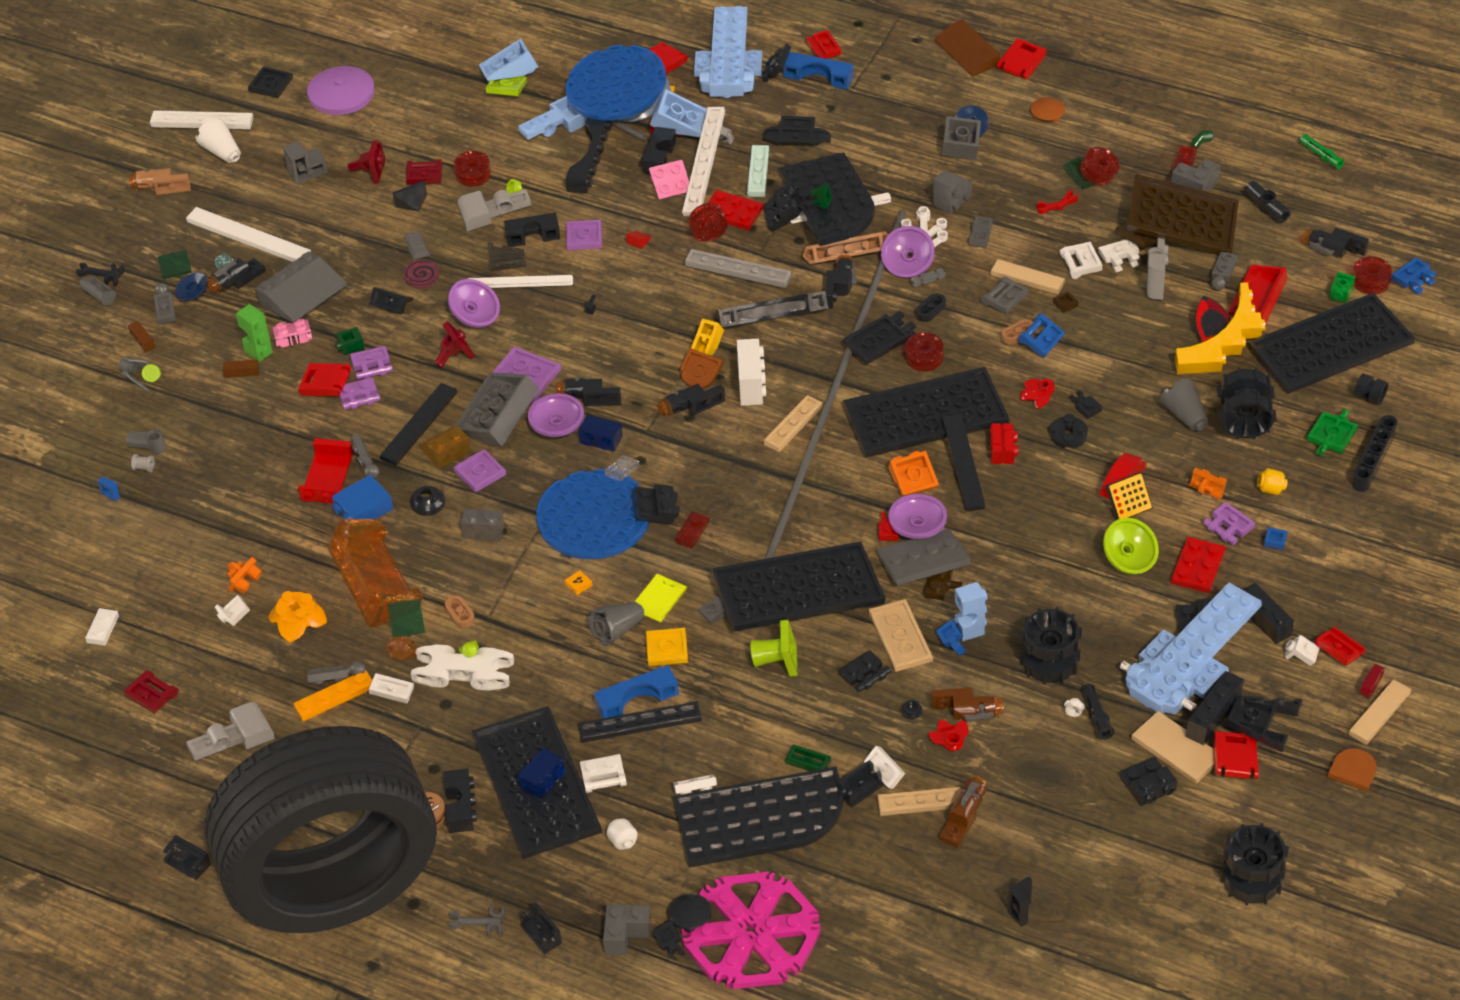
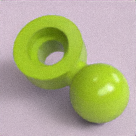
M472 640L458 647L460 654L471 658L477 654L479 646L476 640Z

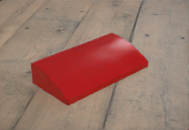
M1251 265L1242 282H1248L1249 290L1252 289L1253 300L1251 304L1255 305V313H1261V319L1265 320V325L1288 279L1286 267ZM1239 290L1228 310V314L1232 317L1235 316L1239 307Z

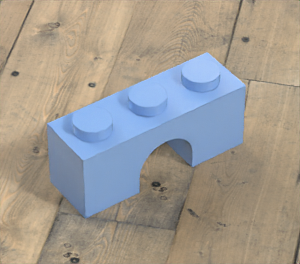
M978 582L955 589V603L961 612L955 614V622L963 634L962 642L985 635V626L987 625L985 600H987V593L984 588L981 589Z

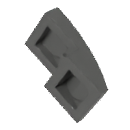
M975 217L972 233L969 238L970 246L987 247L993 218Z

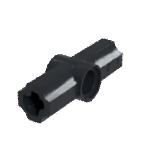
M1255 181L1249 182L1245 187L1244 193L1259 205L1260 212L1270 214L1281 223L1287 221L1288 217H1290L1291 211L1276 199L1275 192L1265 190Z

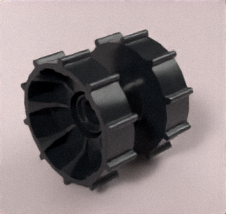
M1240 367L1227 375L1223 374L1220 385H1217V397L1221 399L1222 408L1218 410L1219 421H1222L1223 432H1228L1235 436L1236 439H1256L1257 436L1266 432L1270 433L1273 423L1277 422L1276 410H1273L1271 399L1275 397L1274 386H1271L1270 375L1258 371L1257 368L1240 369Z
M1059 607L1044 610L1038 608V611L1029 618L1025 617L1024 630L1021 631V642H1024L1023 653H1020V665L1024 666L1028 678L1032 677L1041 681L1043 685L1056 682L1063 684L1065 679L1069 678L1072 674H1077V661H1080L1081 650L1078 649V640L1082 637V627L1078 626L1077 621L1074 619V614L1070 615L1059 610Z
M1263 823L1247 826L1241 824V828L1232 834H1227V849H1224L1223 853L1224 871H1221L1220 882L1224 883L1225 888L1229 892V897L1233 896L1245 902L1246 906L1249 903H1264L1267 905L1268 900L1272 899L1276 894H1281V882L1285 877V858L1288 857L1289 846H1285L1283 839L1280 837V831L1275 832L1263 826Z

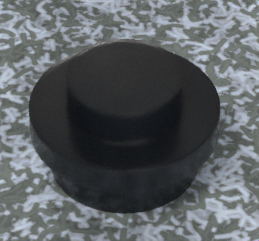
M908 700L902 707V714L908 719H917L922 714V706L916 700Z

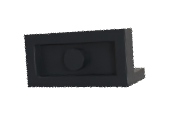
M373 287L369 305L404 314L407 300L413 301V297L384 288Z
M1030 876L1009 888L1008 913L1020 927L1028 923L1029 904L1031 903L1032 879Z

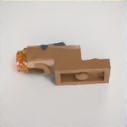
M171 168L146 169L129 175L131 188H155L156 195L191 191L188 173L172 175Z

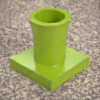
M788 620L780 621V639L751 640V655L755 668L784 660L789 676H798L797 644Z

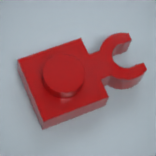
M882 511L881 521H879V541H898V533L891 527L889 517L885 516V511Z

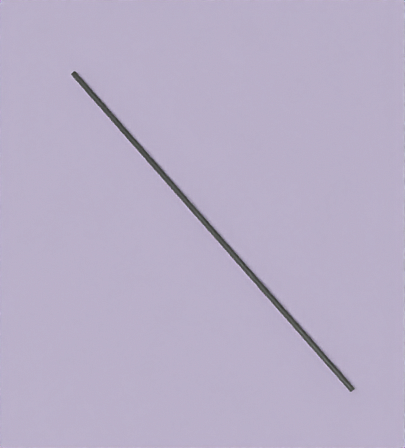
M904 210L899 211L892 231L901 227V221L906 215ZM882 257L852 333L861 329L885 269ZM846 347L765 559L774 557L852 355V351L848 347Z

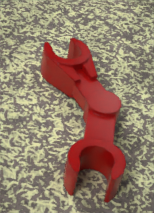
M1070 190L1064 199L1057 203L1047 204L1046 202H1038V214H1046L1049 210H1063L1066 205L1076 203L1079 194L1073 196V190Z

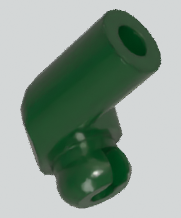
M1210 130L1200 131L1191 145L1198 149L1203 142L1212 141L1214 138L1213 132Z

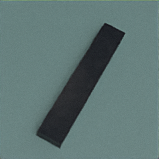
M440 383L380 454L381 460L397 466L457 394V389Z
M962 414L943 416V424L966 512L985 509V501Z
M698 701L580 722L578 723L581 742L585 743L702 721Z

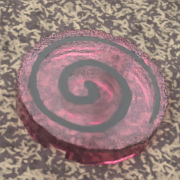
M429 260L411 262L403 271L406 284L412 285L417 289L430 287L439 278L437 265Z

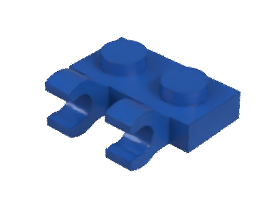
M1416 257L1394 272L1391 280L1404 288L1410 286L1415 294H1420L1423 292L1420 286L1424 282L1429 286L1436 282L1432 279L1436 276V273L1430 270L1429 264Z

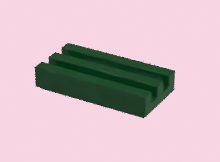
M794 744L785 759V764L806 771L828 768V764L831 762V756Z

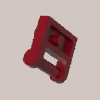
M442 159L430 162L407 161V185H413L421 181H425V184L441 183Z
M146 670L124 690L127 698L154 714L169 699L175 698L179 692L177 687L174 685L170 686L158 679L149 670ZM146 683H151L159 689L163 690L164 692L161 693Z

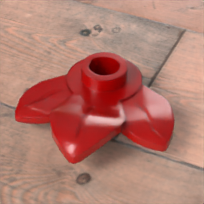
M1029 379L1023 383L1025 389L1021 392L1020 400H1034L1036 408L1040 409L1050 401V396L1055 390V384L1050 379Z
M941 719L938 723L937 731L929 732V737L935 744L944 745L950 751H957L963 747L964 738L968 736L969 728L965 720L953 726Z

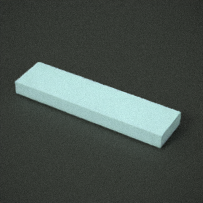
M752 145L748 197H765L769 159L768 145Z

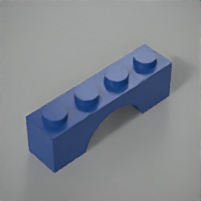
M789 52L783 68V76L785 78L801 80L808 75H821L829 79L831 87L848 90L854 77L853 64Z
M667 665L594 692L595 706L602 718L623 715L626 703L637 696H651L661 702L679 695L678 682Z

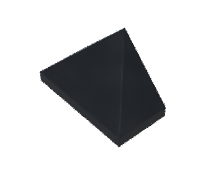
M425 181L392 192L394 206L419 212L427 197Z

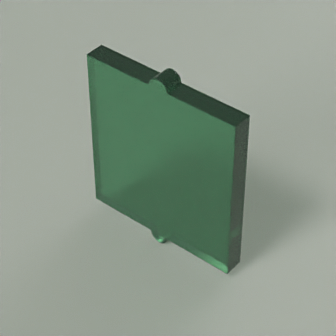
M187 250L158 256L163 279L192 273Z
M402 599L401 602L387 604L393 638L411 637L414 634L425 633L420 599L407 601Z

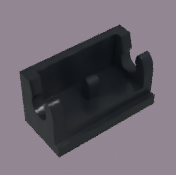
M870 760L838 781V788L843 792L844 801L851 808L883 787L882 774L880 770L875 773L874 764Z
M176 834L163 850L167 854L163 859L164 863L196 881L211 865L206 851Z
M536 902L531 905V913L529 915H526L524 911L521 913L522 923L520 927L544 955L562 944L560 930Z

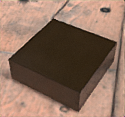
M1069 291L1053 298V303L1063 313L1079 305V302Z

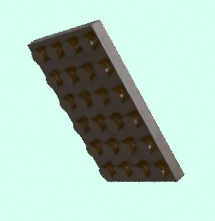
M1136 174L1133 182L1126 230L1218 254L1221 252L1232 253L1239 200Z

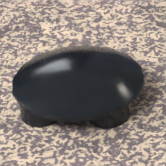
M698 894L682 895L676 898L669 908V917L673 924L683 928L688 933L704 925L712 916L710 903L706 898Z

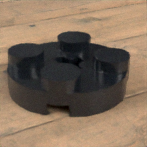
M1066 414L1064 417L1056 419L1050 425L1051 441L1058 447L1072 446V449L1078 448L1087 440L1088 426L1072 414Z

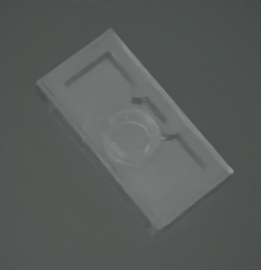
M623 455L605 469V475L622 481L639 467L640 461Z

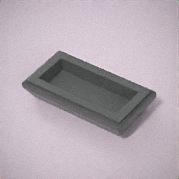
M420 231L405 234L404 239L413 260L430 256Z

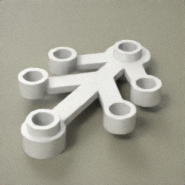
M925 206L919 207L916 211V219L920 222V228L926 231L930 237L937 233V238L932 240L934 247L941 242H945L948 239V233L943 229L947 227V220L945 218L937 219L936 225L928 230L927 221L930 220V210ZM903 219L901 227L912 226L911 220Z

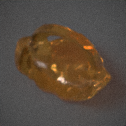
M397 636L385 645L388 654L395 659L403 660L413 658L416 655L417 647L415 642L409 638Z

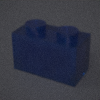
M590 415L586 416L578 430L581 444L615 452L623 437L621 423Z
M543 747L518 775L520 788L541 798L544 793L549 792L553 783L563 776L565 772L563 758Z

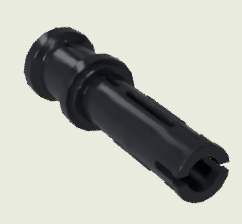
M1087 684L1082 688V692L1092 714L1091 722L1097 729L1096 735L1098 739L1107 740L1115 734V730L1110 726L1109 715L1103 711L1095 686Z

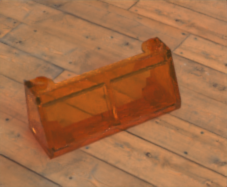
M340 519L328 550L369 627H378L417 612L423 599L422 593L418 588H413L410 591L384 543L387 529L384 527L381 519Z

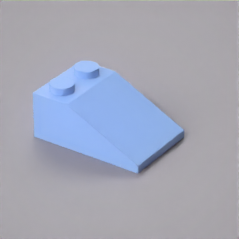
M521 38L479 64L488 81L525 76L534 72L538 67Z
M665 89L657 101L650 125L653 127L676 129V134L701 137L707 109Z

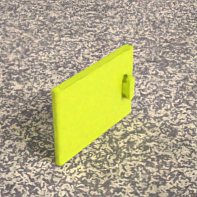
M656 574L635 602L643 607L644 616L661 623L687 590V586Z

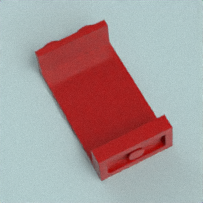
M315 438L313 442L315 455L305 485H298L300 501L334 504L332 496L342 491L353 457L351 441Z

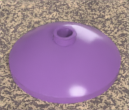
M903 226L892 231L886 237L881 249V257L885 267L890 273L900 278H912L924 273L932 264L935 255L934 243L929 234L915 226ZM908 254H913L911 258H907Z
M463 279L456 282L449 291V307L454 316L462 323L471 327L481 328L489 326L498 317L500 312L498 297L485 283L475 279Z
M556 393L543 396L536 400L528 411L530 426L537 433L550 437L564 436L575 431L584 419L582 404L576 398L567 394Z
M925 494L904 496L895 501L889 510L891 527L900 535L912 539L928 538L939 533L947 521L945 506L938 499Z

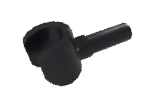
M595 295L591 296L589 302L584 303L586 308L584 312L593 315L596 310V305L593 304L596 298Z

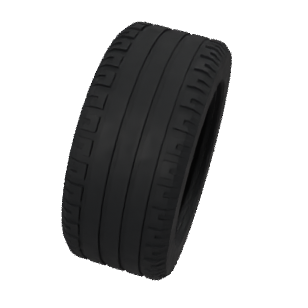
M329 726L304 730L276 740L242 761L215 791L206 811L204 826L206 842L225 895L233 909L243 919L251 924H255V926L285 933H311L335 929L356 922L382 909L399 897L420 875L433 853L437 837L434 812L406 751L385 734L367 728L351 726ZM346 810H369L357 824L326 842L296 850H273L285 836L319 817Z

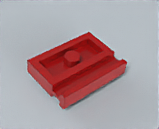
M828 30L813 34V37L810 38L806 37V43L816 57L829 59L842 54L841 48Z
M1335 626L1331 631L1328 630L1317 637L1315 645L1345 666L1358 659L1360 655H1364L1366 650L1365 647Z

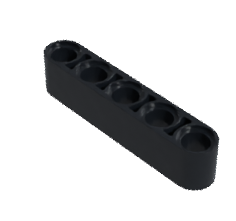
M1385 415L1381 417L1355 469L1352 486L1359 492H1365L1370 488L1392 444L1397 427V419L1394 416Z

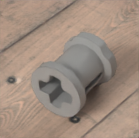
M138 454L133 455L131 460L133 471L138 469L147 470L148 472L153 471L155 466L154 456L141 457Z

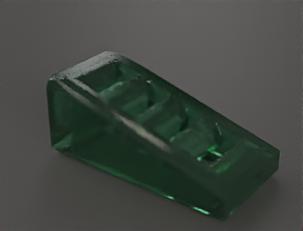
M1081 156L1066 161L1064 170L1082 190L1098 184Z

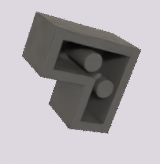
M299 141L283 147L288 174L296 185L328 173L326 161L317 148L306 152Z
M1204 159L1197 168L1181 162L1172 172L1171 183L1209 192L1219 181L1220 164Z
M944 170L934 179L933 206L948 214L957 210L972 196V182L956 174L953 175Z
M607 904L603 937L605 955L627 956L628 937L650 938V905Z

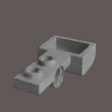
M526 189L509 194L506 190H500L494 194V199L486 202L482 192L476 191L461 196L457 201L467 231L492 224V217L532 205Z
M1161 238L1157 239V247L1151 248L1148 251L1147 296L1151 299L1163 300L1165 265H1168V245H1165V239Z
M250 702L231 709L229 712L231 725L223 727L219 723L213 724L207 729L205 735L187 741V748L193 759L196 761L240 743H243L247 750L273 740L274 732L258 704Z

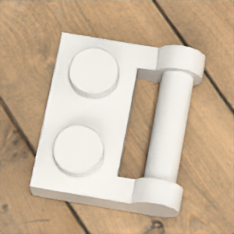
M1091 242L1064 247L1060 250V255L1065 259L1073 279H1077L1084 274L1102 271V263ZM1071 255H1076L1081 266L1076 267Z
M620 754L580 762L586 793L610 786H627Z

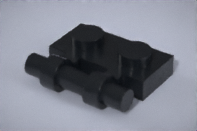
M786 43L782 48L779 47L774 55L767 60V67L762 73L763 81L768 82L772 76L775 77L784 68L791 50L790 45Z
M871 650L838 669L839 675L850 686L858 683L855 686L857 692L870 689L872 684L878 680H884L886 675L891 673L889 666L882 668L883 662Z

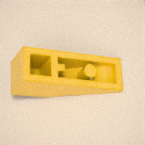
M702 318L691 349L713 356L724 332L722 326L719 323Z

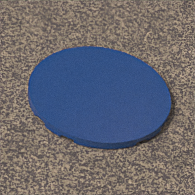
M623 45L609 46V49L592 52L573 67L565 87L567 98L573 109L585 117L595 120L627 118L645 110L658 99L666 84V71L659 56L647 48L636 45L631 47Z
M595 469V471L589 472L582 470L569 474V477L553 483L544 492L537 505L536 520L542 538L554 550L573 558L601 559L620 554L635 545L646 533L650 521L635 519L632 490L634 486L640 487L638 482L625 474L612 470Z

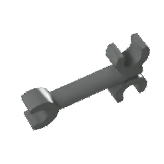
M490 907V917H462L456 911H452L449 914L450 919L456 920L448 922L449 929L455 930L461 925L487 926L488 936H491V931L495 929L498 930L499 937L503 935L502 920L506 915L504 907H501V912L495 914L493 907Z

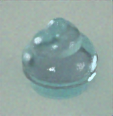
M225 253L219 254L215 259L217 269L225 266L233 258Z

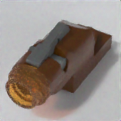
M972 687L931 690L932 709L953 708L954 719H966L968 722L995 718L999 714H1003L1002 698H997V696L973 697Z
M974 776L966 782L949 812L948 822L939 835V841L959 848L977 817V809L987 791L988 784L984 778Z

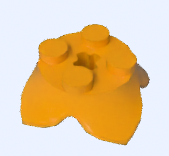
M284 592L269 614L270 622L278 624L280 635L289 643L300 638L307 626L318 628L327 624L324 610L309 593Z

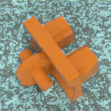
M1195 468L1189 486L1197 489L1201 495L1206 493L1221 499L1227 479L1221 476L1216 477L1210 474L1208 470Z
M253 557L245 565L241 561L237 564L235 562L228 564L229 572L227 576L231 578L229 581L231 585L228 587V590L233 592L236 589L244 594L251 584L245 579L249 577L253 581H257L260 578L262 571L255 565L256 560Z

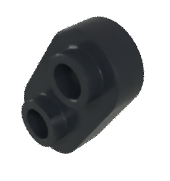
M939 293L931 294L917 307V318L921 321L932 320L945 308V296Z

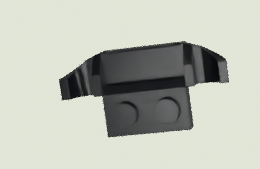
M781 116L780 126L766 128L763 132L762 141L769 140L778 145L814 146L822 142L831 143V134L825 129L815 128V117Z

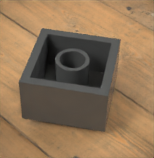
M947 116L941 156L976 160L981 121Z

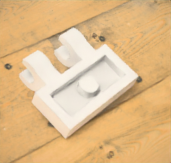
M1128 240L1105 245L1098 249V253L1104 262H1111L1115 272L1123 271L1120 264H1123V258H1128L1132 268L1139 266L1137 259H1139V248Z

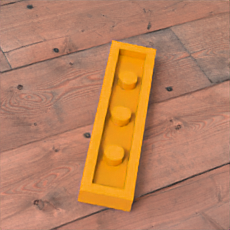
M367 671L364 674L359 673L293 703L294 709L301 720L306 721L369 691L373 680Z

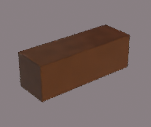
M138 321L128 325L130 334L145 353L155 348L154 340Z
M258 359L223 362L224 377L258 376Z

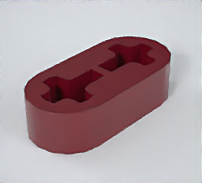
M1377 664L1373 665L1363 682L1360 695L1367 698L1372 697L1384 675L1385 667Z

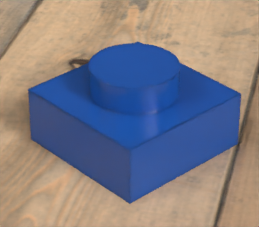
M101 477L98 480L101 494L113 501L120 497L118 485L115 481L105 477Z
M1268 527L1264 547L1284 550L1288 531Z

